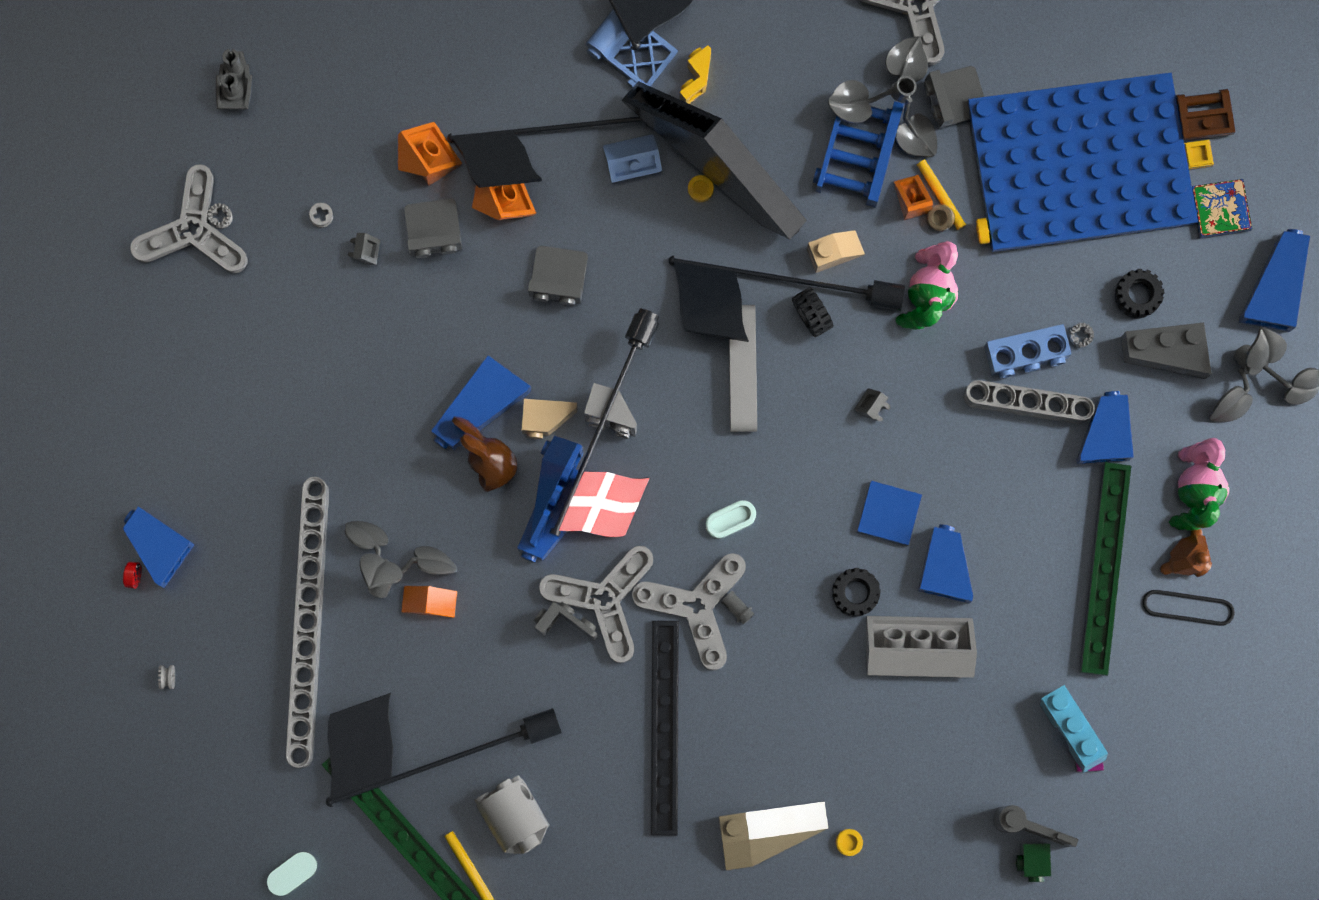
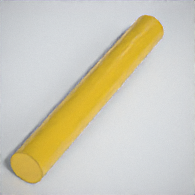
M926 160L920 161L917 167L941 205H947L953 210L955 214L954 226L957 230H960L966 226V223Z
M452 831L445 835L444 838L482 900H494L455 833Z

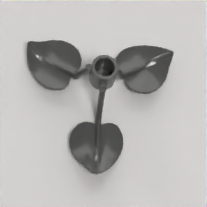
M916 36L899 42L886 56L885 65L887 71L891 75L899 76L890 89L868 99L869 91L864 84L856 80H848L841 83L828 99V105L832 112L843 121L861 123L866 121L872 114L869 103L876 102L888 95H891L898 102L905 101L903 114L905 123L898 127L896 133V142L899 148L912 156L934 157L937 153V136L933 124L926 116L920 113L914 114L910 119L908 118L910 103L913 101L910 96L916 91V82L923 79L928 70V61L922 46L921 37Z
M1260 327L1253 344L1243 345L1234 353V359L1241 367L1238 372L1242 376L1244 388L1235 386L1228 390L1218 401L1208 419L1212 422H1230L1242 417L1249 410L1253 402L1252 396L1248 394L1250 387L1246 374L1256 375L1262 369L1289 388L1284 395V399L1288 403L1299 405L1308 402L1319 392V369L1306 368L1300 371L1293 378L1292 383L1284 380L1269 368L1268 365L1269 363L1279 361L1283 357L1287 349V343L1277 332Z
M364 521L345 523L344 532L352 544L364 549H375V554H364L359 561L360 571L368 591L375 597H387L392 584H397L407 569L414 563H417V567L421 571L430 574H450L458 570L454 562L444 552L430 546L417 547L414 551L415 557H412L400 569L395 563L380 557V546L387 545L389 541L388 536L380 527Z

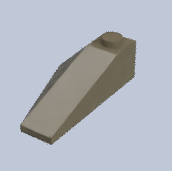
M825 802L718 817L726 870L753 867L828 829Z

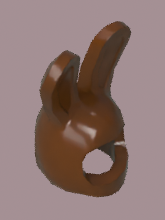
M454 416L452 422L465 432L460 437V442L469 450L468 464L472 470L479 473V483L484 491L489 492L508 483L517 471V458L511 449L497 438L484 437L479 429L468 420Z

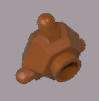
M1202 529L1193 530L1190 536L1181 539L1170 552L1171 558L1169 562L1162 564L1160 571L1164 575L1171 573L1187 576L1194 574L1196 577L1205 575L1210 570L1212 562L1210 561V554Z

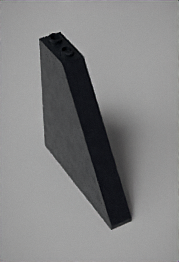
M640 81L622 99L626 106L761 226L790 240L807 221L722 118Z

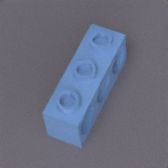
M1064 324L988 341L984 346L991 376L999 375L1000 379L1015 375L1014 371L1022 369L1025 370V373L1039 370L1040 365L1050 363V367L1065 364V359L1071 356ZM1050 341L1058 343L1060 352H1051L1047 347V343ZM1022 348H1031L1035 353L1034 358L1028 359L1024 357ZM998 353L1006 354L1009 357V363L1006 365L1000 364L996 359V355Z

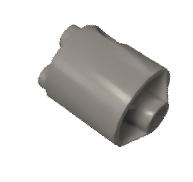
M519 775L511 780H505L496 786V790L490 793L487 792L474 800L478 811L503 853L525 854L541 844L546 830L550 826L526 783Z

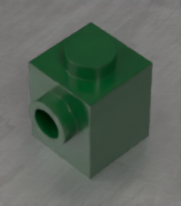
M1050 843L1020 844V855H1016V871H1021V877H1028V882H1044V876H1051Z

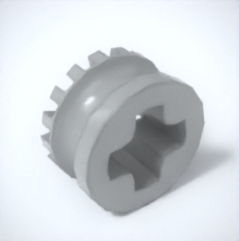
M214 204L208 210V219L214 227L223 229L231 224L233 215L225 204ZM218 210H222L224 214H227V217H224L222 222H218L217 218H214V215H218Z
M316 203L311 207L309 216L314 226L324 228L330 225L333 220V213L329 205L326 203ZM318 209L329 213L325 215V221H321L320 218H314L317 215Z
M1086 323L1075 325L1069 333V339L1076 347H1085L1094 338L1092 327ZM1080 328L1084 329L1085 334H1088V338H1085L1083 343L1079 342V338L1074 335L1079 332Z
M160 665L158 670V677H161L158 678L159 689H164L165 686H168L169 689H174V665H170L169 668Z

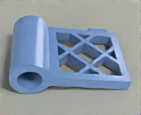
M612 9L586 42L588 54L596 60L602 58L630 79L627 83L631 87L638 81L652 86L678 53V50L652 31L647 36L648 44H640L639 48L649 49L650 62L636 63L634 50L630 48L632 44L629 40L630 46H624L629 38L614 9ZM651 38L657 43H651ZM662 46L670 53L665 60L654 61L652 47ZM630 50L632 64L622 65L614 57L619 51ZM654 65H660V67L655 72ZM651 66L652 77L647 83L637 76L636 67Z

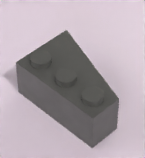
M1204 322L1126 331L1120 337L1124 363L1152 369H1163L1177 374L1197 376V378L1206 379L1212 374Z

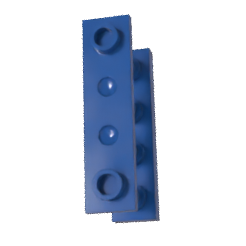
M894 101L892 109L887 108L886 110L871 106L872 114L870 117L883 120V123L888 124L886 132H880V135L840 124L841 119L836 116L822 169L816 168L813 183L817 184L816 192L821 193L823 183L863 193L864 197H868L866 205L876 208L903 111V103ZM839 134L876 144L877 148H881L879 158L873 157L871 159L834 149L836 135ZM830 158L870 169V172L874 173L872 182L867 181V183L826 173Z

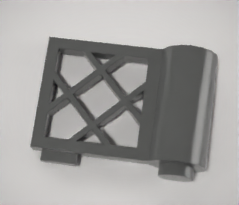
M1015 805L1000 807L993 815L994 826L997 830L1004 833H1015L1024 830L1066 847H1076L1079 840L1027 820L1023 809Z

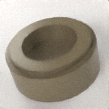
M936 205L928 212L927 220L930 227L934 230L945 231L954 224L955 214L947 205Z

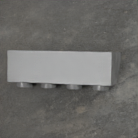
M867 616V675L974 677L977 649L973 618Z

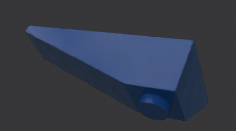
M555 435L552 441L547 440L540 453L544 456L542 458L529 542L535 548L584 454L582 445Z

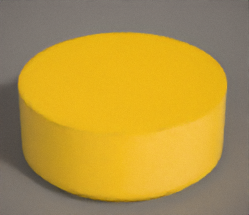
M697 175L689 181L688 194L692 200L706 202L712 197L714 185L706 176Z
M979 218L975 221L978 242L980 245L990 243L987 219Z
M845 829L836 837V848L845 856H854L862 849L863 839L856 830Z

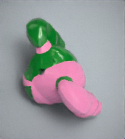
M942 242L921 249L916 253V260L920 264L923 263L928 266L918 270L910 280L908 297L917 308L896 317V323L902 328L917 330L931 327L940 320L942 312L951 309L958 300V287L951 273V268L956 264L958 253L956 245L952 242Z
M1216 438L1206 439L1189 447H1184L1178 452V457L1183 462H1193L1194 465L1187 468L1178 480L1179 498L1190 510L1188 513L1174 515L1169 520V524L1177 530L1186 529L1187 531L1211 527L1219 518V506L1224 503L1229 495L1228 482L1220 469V465L1225 459V448L1222 441Z

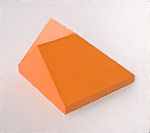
M435 122L407 129L398 134V170L423 176L429 186L463 164Z
M524 183L482 188L476 185L472 208L497 220L533 216L536 214Z

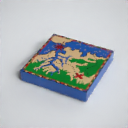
M1243 179L1192 186L1198 219L1199 238L1252 230Z

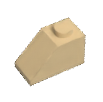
M855 230L833 233L811 241L807 246V252L816 273L865 255Z
M524 399L522 433L527 434L529 439H543V436L551 435L577 413V403Z

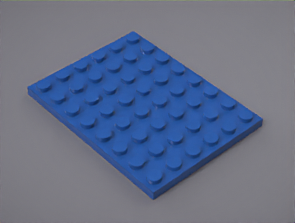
M1172 72L968 99L970 123L992 252L1183 227L1198 223Z

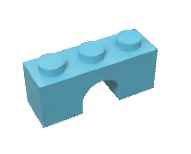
M1065 685L1041 698V708L1054 728L1057 727L1064 736L1069 746V752L1083 773L1107 759L1108 752Z

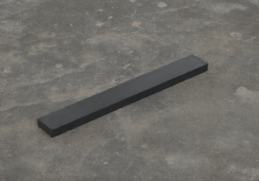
M652 621L651 835L678 836L679 621Z

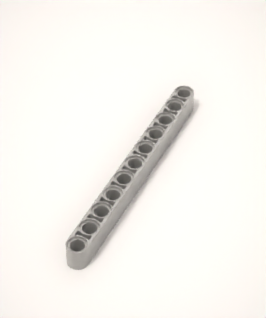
M310 477L304 482L301 502L286 759L288 763L300 769L308 767L312 763L314 756L329 487L319 477ZM321 484L323 488L321 494L315 497L311 496L309 493L311 486ZM313 510L321 512V517L316 523L308 521V514ZM311 536L319 538V545L315 549H308L306 547V542ZM311 562L316 563L318 566L317 572L312 576H307L305 574V566ZM308 589H314L316 591V598L312 602H305L303 600L304 592ZM307 615H312L315 621L314 625L310 629H303L301 625L302 619ZM304 642H311L313 645V650L308 656H302L300 653V646ZM308 668L311 671V678L309 681L301 683L298 679V674L300 670ZM301 695H307L310 700L309 706L306 709L300 710L296 704L297 699ZM299 722H305L308 726V731L304 736L299 737L295 733V726ZM302 748L306 752V759L304 762L297 764L293 759V754L297 749Z

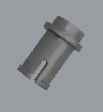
M731 591L721 601V604L737 618V623L741 622L744 625L754 616V613L751 611L753 608L751 606L748 608L734 591Z

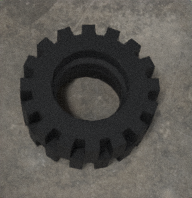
M1142 269L1129 271L1120 279L1115 289V302H1118V308L1124 310L1125 315H1132V318H1144L1151 315L1159 308L1164 299L1163 294L1165 292L1162 289V281L1157 279L1158 276L1156 274H1151L1150 270L1142 271ZM1140 283L1149 289L1150 298L1146 303L1138 304L1132 301L1129 296V288L1133 284Z
M811 287L792 297L797 313L813 337L816 338L834 327L826 307Z
M848 569L835 580L832 588V598L836 607L842 613L849 616H863L872 611L877 605L881 594L880 584L875 576L866 569ZM853 581H859L866 586L867 597L861 603H852L846 598L845 588Z

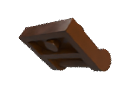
M1228 89L1219 90L1218 93L1186 97L1184 94L1176 95L1184 141L1234 135L1236 132ZM1220 103L1221 105L1219 109L1188 112L1187 109L1189 106Z

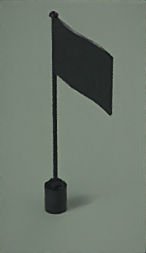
M609 0L632 44L630 48L634 51L640 48V42L653 30L679 16L693 1Z
M629 117L452 135L450 133L447 136V140L449 143L454 142L463 155L469 176L479 188L542 181V178L533 169L525 146L516 134L642 122L643 120L640 117Z
M674 255L670 256L668 260L670 265H674L679 284L680 316L685 331L689 333L749 342L743 325L742 298L736 274L865 294L866 300L871 301L870 306L898 311L902 309L905 285L874 280L873 285L868 284L867 289L676 259Z
M391 693L332 713L329 716L327 735L332 768L330 797L326 799V805L333 807L332 804L521 736L524 737L525 741L530 739L531 744L561 734L562 732L554 709L551 708L523 718L524 724L520 725L521 731L393 777V742L389 720Z

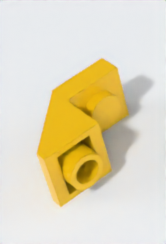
M709 45L703 49L701 47L697 48L688 56L687 68L696 80L690 79L681 86L679 99L690 104L706 92L711 58V48Z

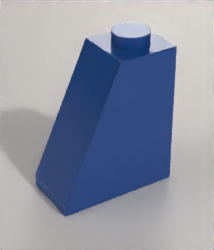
M1120 391L1105 392L1104 396L1097 400L1094 413L1076 459L1077 464L1130 461L1134 457L1128 395H1120Z
M137 507L136 510L132 509L125 517L123 530L154 582L165 588L195 544L140 507Z
M939 524V528L934 527L931 531L918 591L969 604L973 600V592L961 534L954 532L955 528L952 526Z

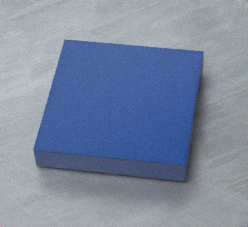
M871 481L857 532L909 546L922 494Z

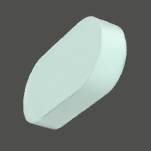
M742 500L712 513L706 520L708 534L713 538L722 539L750 526L756 518L755 507L750 502Z
M300 852L288 859L268 876L267 885L269 890L278 896L287 895L315 874L317 870L315 857L310 853Z

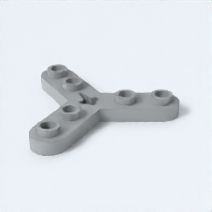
M860 0L866 4L906 14L912 36L921 37L928 65H935L942 60L944 45L933 8L940 0H919L925 2L921 6L922 15H919V9L916 5H911L914 0Z
M195 165L188 170L180 219L144 233L132 241L130 250L136 260L143 263L151 262L184 247L193 245L230 273H238L245 269L248 260L246 253L238 245L208 224V210L211 204L214 176L207 166ZM193 223L195 226H200L196 229L197 234L192 235L191 232H185L189 229L188 224Z
M637 546L625 555L600 584L550 574L541 580L539 590L543 598L556 603L563 601L569 606L595 611L610 658L615 662L625 663L634 654V644L620 602L650 570L653 565V555L648 548ZM604 592H608L612 602H607L606 606H601L600 600L592 599L590 596H602Z
M731 553L724 556L693 591L651 582H641L634 587L632 599L642 609L687 618L701 663L709 670H718L726 663L727 653L712 609L743 576L746 564L741 556ZM696 599H700L701 605L705 606V609L699 610L698 614L693 613V608L683 605V602L695 603Z

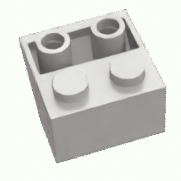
M596 383L593 384L584 412L585 421L589 422V427L597 429L614 389ZM618 391L602 431L606 427L614 430V434L617 436L629 438L632 435L636 437L637 423L620 391Z

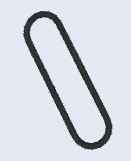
M1151 590L1147 592L1143 599L1145 611L1150 615L1213 625H1227L1233 620L1235 615L1233 605L1224 599L1163 590ZM1152 594H1163L1226 604L1231 610V615L1228 620L1220 622L1158 613L1148 608L1147 599Z

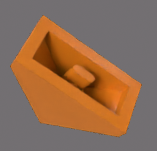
M919 175L894 181L904 220L926 215L931 211L933 200Z
M404 586L401 612L454 618L457 591L431 586Z

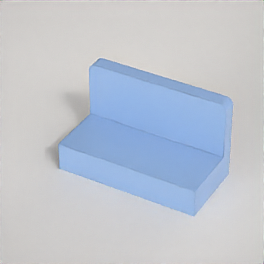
M652 134L603 146L612 183L662 171L658 147Z

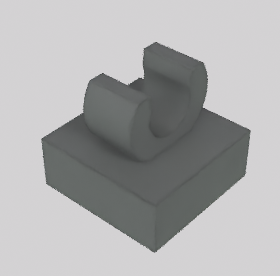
M357 233L356 238L350 239V242L355 244L354 252H348V256L367 265H377L381 240L367 233Z
M868 388L854 410L861 416L882 421L883 418L879 416V411L881 408L890 410L891 407L886 402L888 399L886 395L880 391Z

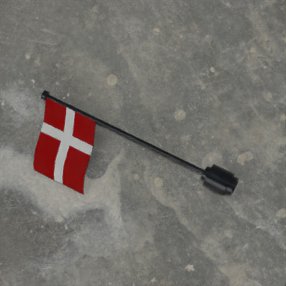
M640 308L638 313H635L625 335V338L629 340L628 345L632 348L555 527L549 531L552 535L559 537L561 531H585L606 537L626 535L649 477L628 478L608 472L584 470L636 350L649 347L659 323L657 321L659 316L649 310Z

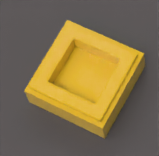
M1210 140L1184 143L1189 170L1212 167L1214 165Z

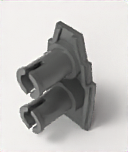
M227 49L222 54L224 63L220 64L219 75H216L217 109H248L252 87V75H250L249 64H246L243 51H236L235 49L230 51V49Z

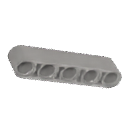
M742 305L743 325L749 342L729 339L730 432H757L755 305Z
M981 380L971 382L963 394L965 403L973 408L1074 424L1086 422L1095 410L1093 402L1087 397ZM973 388L980 389L983 393V399H973L970 395V390ZM999 392L1006 393L1009 397V402L1007 404L999 403L996 399V394ZM1025 396L1033 398L1035 406L1033 408L1025 407L1022 403V398ZM1049 401H1057L1061 406L1060 412L1051 411L1048 406ZM1075 405H1083L1087 410L1086 416L1077 415Z

